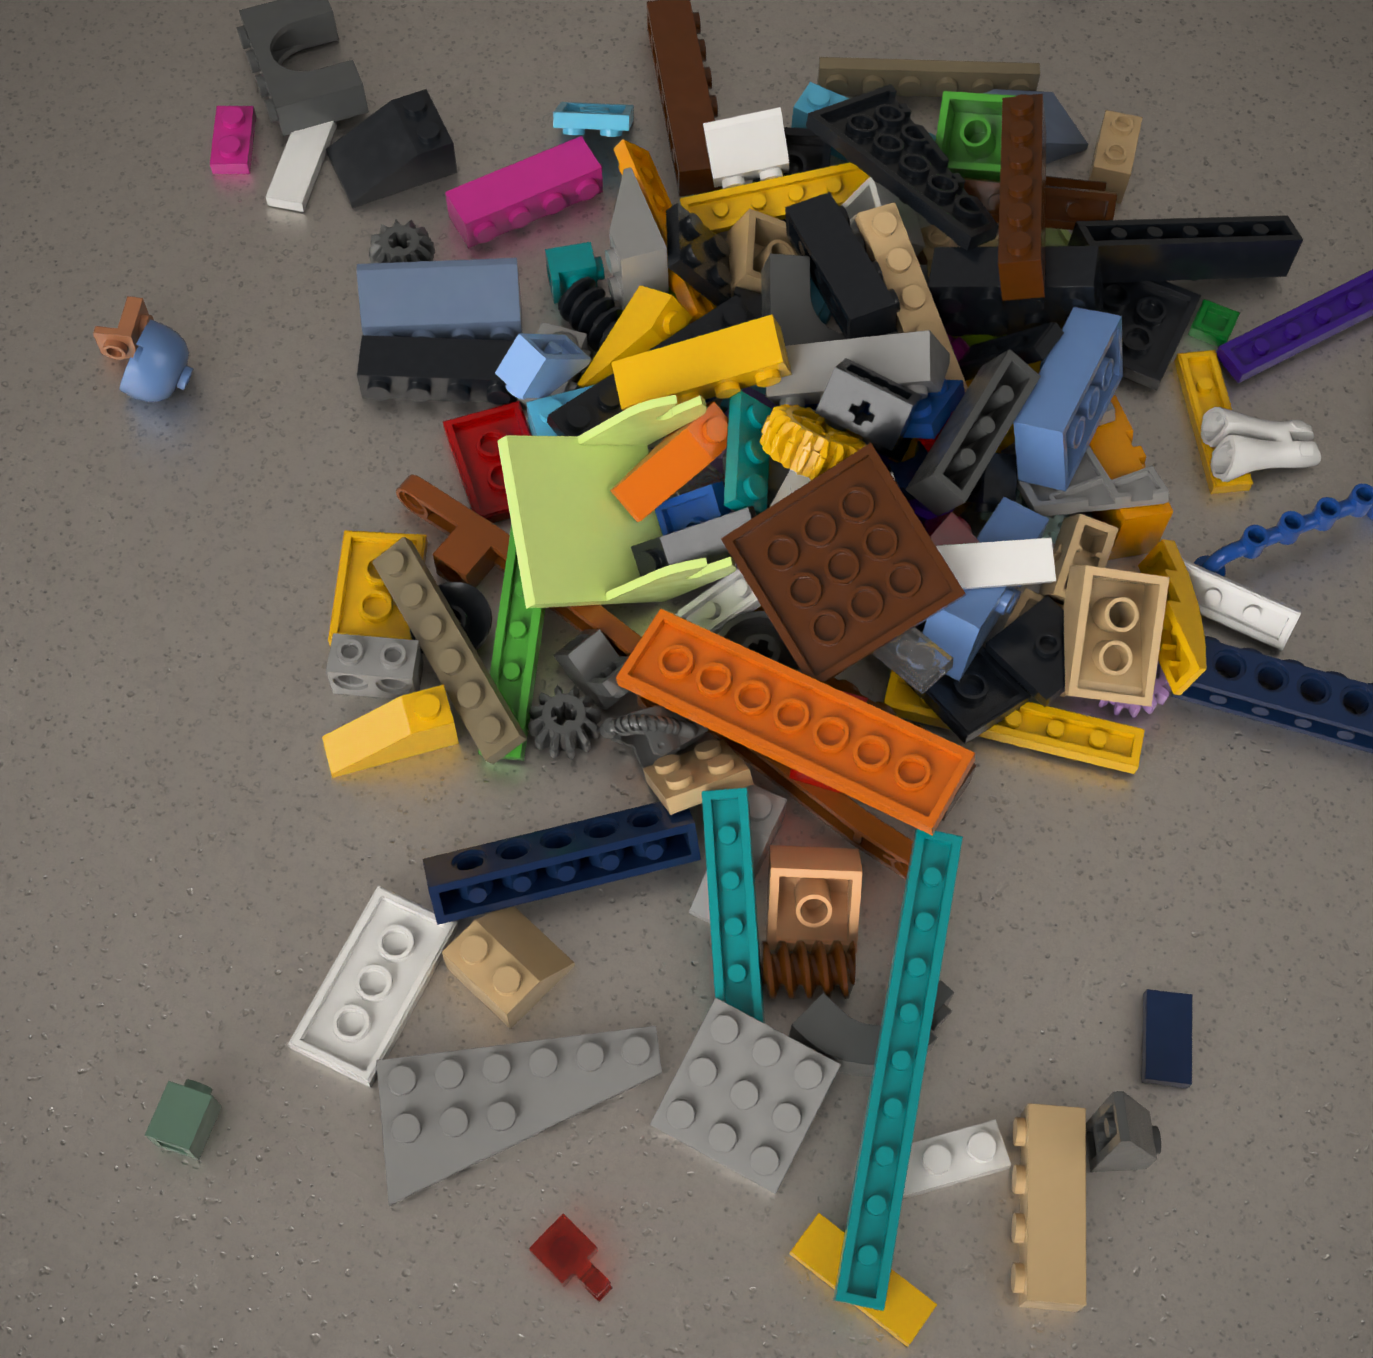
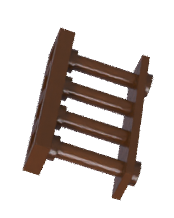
M1046 176V228L1073 230L1076 221L1113 220L1117 193L1105 191L1107 183L1103 181ZM962 177L965 180L964 189L968 195L978 197L994 220L999 223L1000 181Z

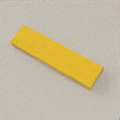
M1216 350L1177 353L1174 363L1210 494L1249 491L1253 485L1250 473L1230 482H1222L1221 479L1213 476L1210 465L1212 452L1216 447H1210L1203 443L1201 438L1202 417L1208 410L1214 407L1232 410Z

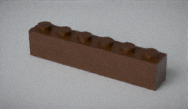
M690 0L647 1V32L679 197L723 189L722 186L714 187L703 123L715 121L714 118L718 117V105L716 95H709V90L712 89V75L710 67H704L703 62H706L704 39H698L697 36L701 34L699 12L692 11Z
M1043 93L1032 95L1020 94L1002 99L998 269L1003 301L1045 297L1046 122Z

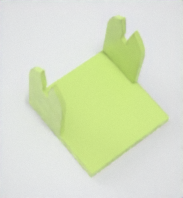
M676 395L638 403L580 436L506 435L497 441L526 608L666 602L736 571V563L732 557L707 564L706 558H700L669 565L641 577L631 546L663 536L656 512L654 510L642 521L636 522L610 491L649 454V444L706 413V402L701 395L676 405Z

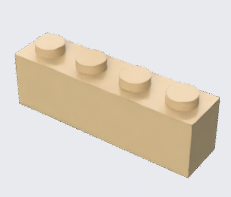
M1028 1103L1020 1117L1014 1118L1012 1132L1013 1145L1020 1146V1165L1015 1164L1012 1172L1013 1194H1020V1213H1014L1012 1217L1011 1236L1013 1243H1019V1263L1013 1262L1011 1290L1012 1293H1019V1307L1078 1312L1087 1305L1086 1108Z

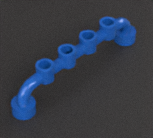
M1358 484L1353 488L1347 499L1339 502L1330 497L1321 498L1312 512L1303 516L1295 511H1287L1282 514L1277 525L1269 529H1265L1260 525H1250L1245 529L1240 540L1223 546L1210 556L1205 555L1197 558L1194 564L1225 577L1226 569L1224 565L1242 556L1248 559H1255L1261 555L1264 548L1276 543L1291 545L1297 541L1300 534L1313 529L1327 531L1332 528L1336 520L1351 515L1359 518L1367 515L1373 521V487L1368 484Z

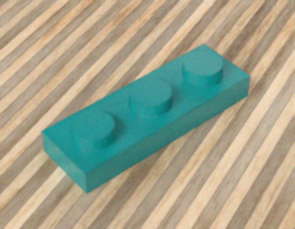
M743 391L731 396L729 401L724 506L734 511L754 506L756 515L767 509L769 454H766L762 449L763 446L759 441L767 416L771 414V408Z

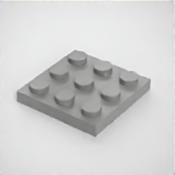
M715 998L650 1125L776 1194L841 1064L724 1001Z

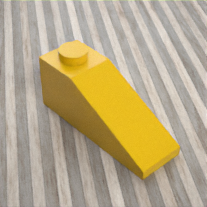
M640 285L577 385L584 388L599 383L613 374L611 362L649 351L688 326L693 317L673 295Z
M444 684L402 695L322 736L332 778L459 744Z

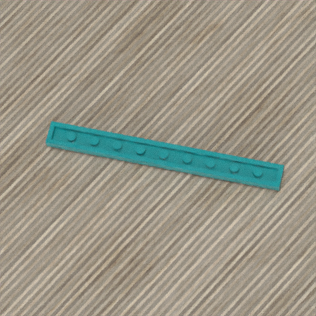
M916 829L914 833L833 1301L884 1311L962 836L935 831L932 836L919 829Z

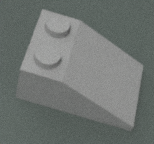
M626 168L623 170L609 230L610 249L605 250L607 266L610 273L613 274V277L607 278L609 292L614 301L619 300L623 311L640 285L669 294L667 247L632 168Z

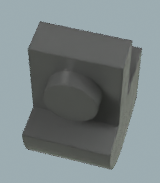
M585 629L553 655L573 683L585 695L590 694L594 699V704L602 709L607 710L629 692V690L618 686L616 681L617 674L629 656H619L600 629Z

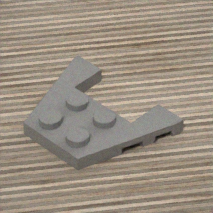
M1111 402L1098 426L1115 421V408ZM1015 442L1002 450L1001 453L1016 454ZM1088 446L1066 491L1018 481L1017 473L1016 487L1028 508L1042 516L1159 505L1169 502V490L1153 465L1112 480L1090 446Z

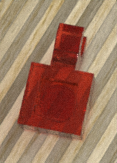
M564 1213L529 1248L530 1253L563 1287L575 1277L598 1302L613 1289L608 1278L590 1262L598 1252V1248Z

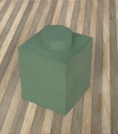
M186 1079L184 1086L168 1081L145 1136L158 1147L199 1160L222 1108L219 1102L211 1095L213 1089L190 1079Z

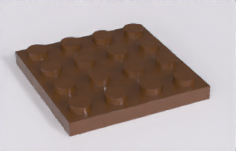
M872 443L861 448L721 538L802 673L822 683H826L966 596L963 588Z

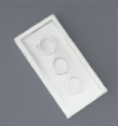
M377 886L287 1044L289 1048L371 1088L378 1076L376 1060L388 1058L443 957L442 951L451 943L459 928L458 923L451 921L437 925L434 911L381 886Z

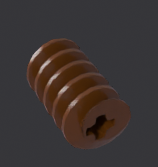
M797 940L792 954H790L785 941L778 942L774 954L771 953L767 941H762V986H766L771 999H776L780 986L785 987L789 999H794L798 986H803L807 999L813 998L817 986L822 987L824 994L829 999H831L834 987L840 986L844 999H849L852 988L855 985L856 974L855 943L853 940L849 945L847 953H845L839 940L832 942L829 953L826 952L822 941L815 940L810 954L802 940Z

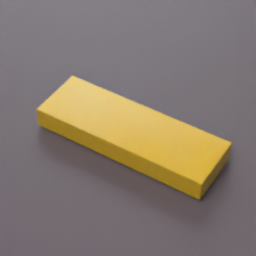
M818 1213L792 1248L790 1255L835 1290L845 1232ZM891 1269L884 1311L861 1306L856 1307L908 1347L937 1304Z

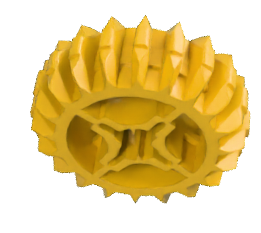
M789 404L773 408L761 430L762 436L759 441L763 446L762 449L774 461L782 463L784 468L795 471L797 475L808 477L811 481L866 446L862 436L850 430L844 432L828 426L824 422L825 418L816 414L810 407L802 408L799 405L791 406Z

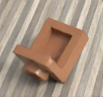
M127 296L118 328L95 327L93 336L102 355L117 360L133 358L138 348L136 344L147 323L151 319L154 320L153 316L149 315L143 298Z

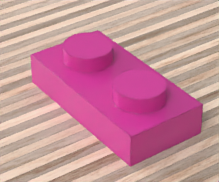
M216 106L210 157L212 174H250L256 124L254 106Z

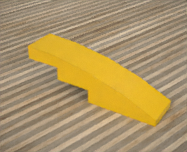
M1161 539L1138 564L1141 573L1170 577L1158 662L1173 694L1181 695L1207 670L1205 635L1199 604L1178 547L1173 540Z

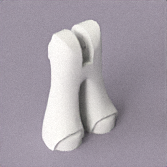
M1221 407L1211 408L1202 417V441L1210 447H1216L1212 452L1211 472L1214 477L1221 479L1222 482H1230L1252 471L1269 468H1308L1316 466L1321 461L1318 445L1316 442H1312L1315 437L1312 426L1302 420L1269 421Z

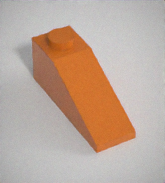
M715 401L706 405V413L701 417L668 434L610 490L636 522L642 521L727 448L728 417Z

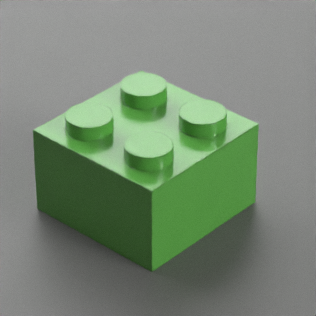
M943 91L935 142L949 159L948 168L952 173H959L962 177L1000 181L1002 99L1014 97L1015 95Z

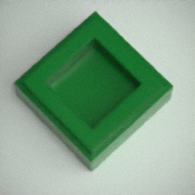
M1203 299L1188 335L1219 347L1228 342L1240 313Z

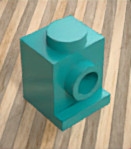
M591 242L545 249L547 276L554 304L559 303L561 296L581 278L592 277L596 282V287L598 280L605 279L601 256L594 257Z

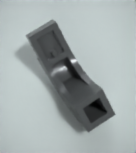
M941 980L938 983L931 1025L933 1031L952 1012L947 1006L954 992ZM822 993L791 1025L789 1037L840 1063L841 1067L838 1072L855 1076H872L881 1025L865 1024L851 1018ZM931 1031L927 1053L932 1050L938 1038Z

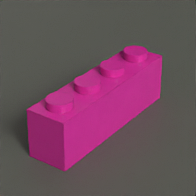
M579 136L446 191L448 215L469 249L478 244L487 243L495 237L514 229L523 228L529 223L547 215L556 214L573 204L590 200L597 194L602 193V166L582 136Z

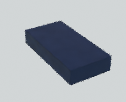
M1146 989L1143 993L1142 1083L1189 1088L1192 1085L1193 994Z

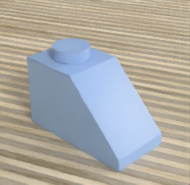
M519 333L495 374L506 383L507 391L519 399L545 398L587 367L592 359L566 335Z

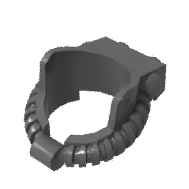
M659 705L624 716L607 718L601 724L599 730L604 738L632 747L640 766L645 768L653 765L662 756L676 754L693 745L708 731V728L675 712L672 713L670 710Z

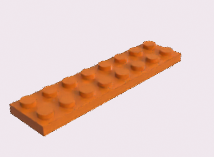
M661 608L616 676L618 686L932 836L975 762V752Z

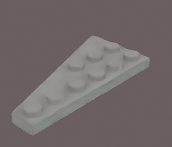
M656 1026L376 1060L389 1206L660 1075L662 1068Z

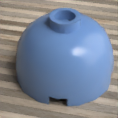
M151 319L137 341L136 345H138V348L133 358L130 357L119 390L134 399L145 402H160L169 398L177 387L185 390L194 368L187 366L189 350L180 334L170 327Z

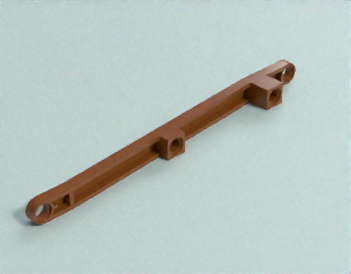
M409 475L396 489L398 499L408 510L448 535L433 553L437 575L448 582H462L476 588L494 566L503 573L505 572L510 538L507 532L417 475ZM601 605L548 607L580 633L585 629H600L619 656H630L642 638ZM637 695L638 706L646 709L659 706ZM708 729L707 732L718 741L723 739L741 759L846 841L905 880L907 879L913 844L911 839L866 811L844 793L833 792L790 779V767Z

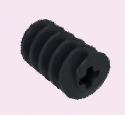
M587 276L575 282L564 293L558 303V310L562 318L569 322L573 330L587 334L588 345L594 352H598L621 316L623 309L615 307L614 300L611 297H605L604 289L596 287L595 280Z

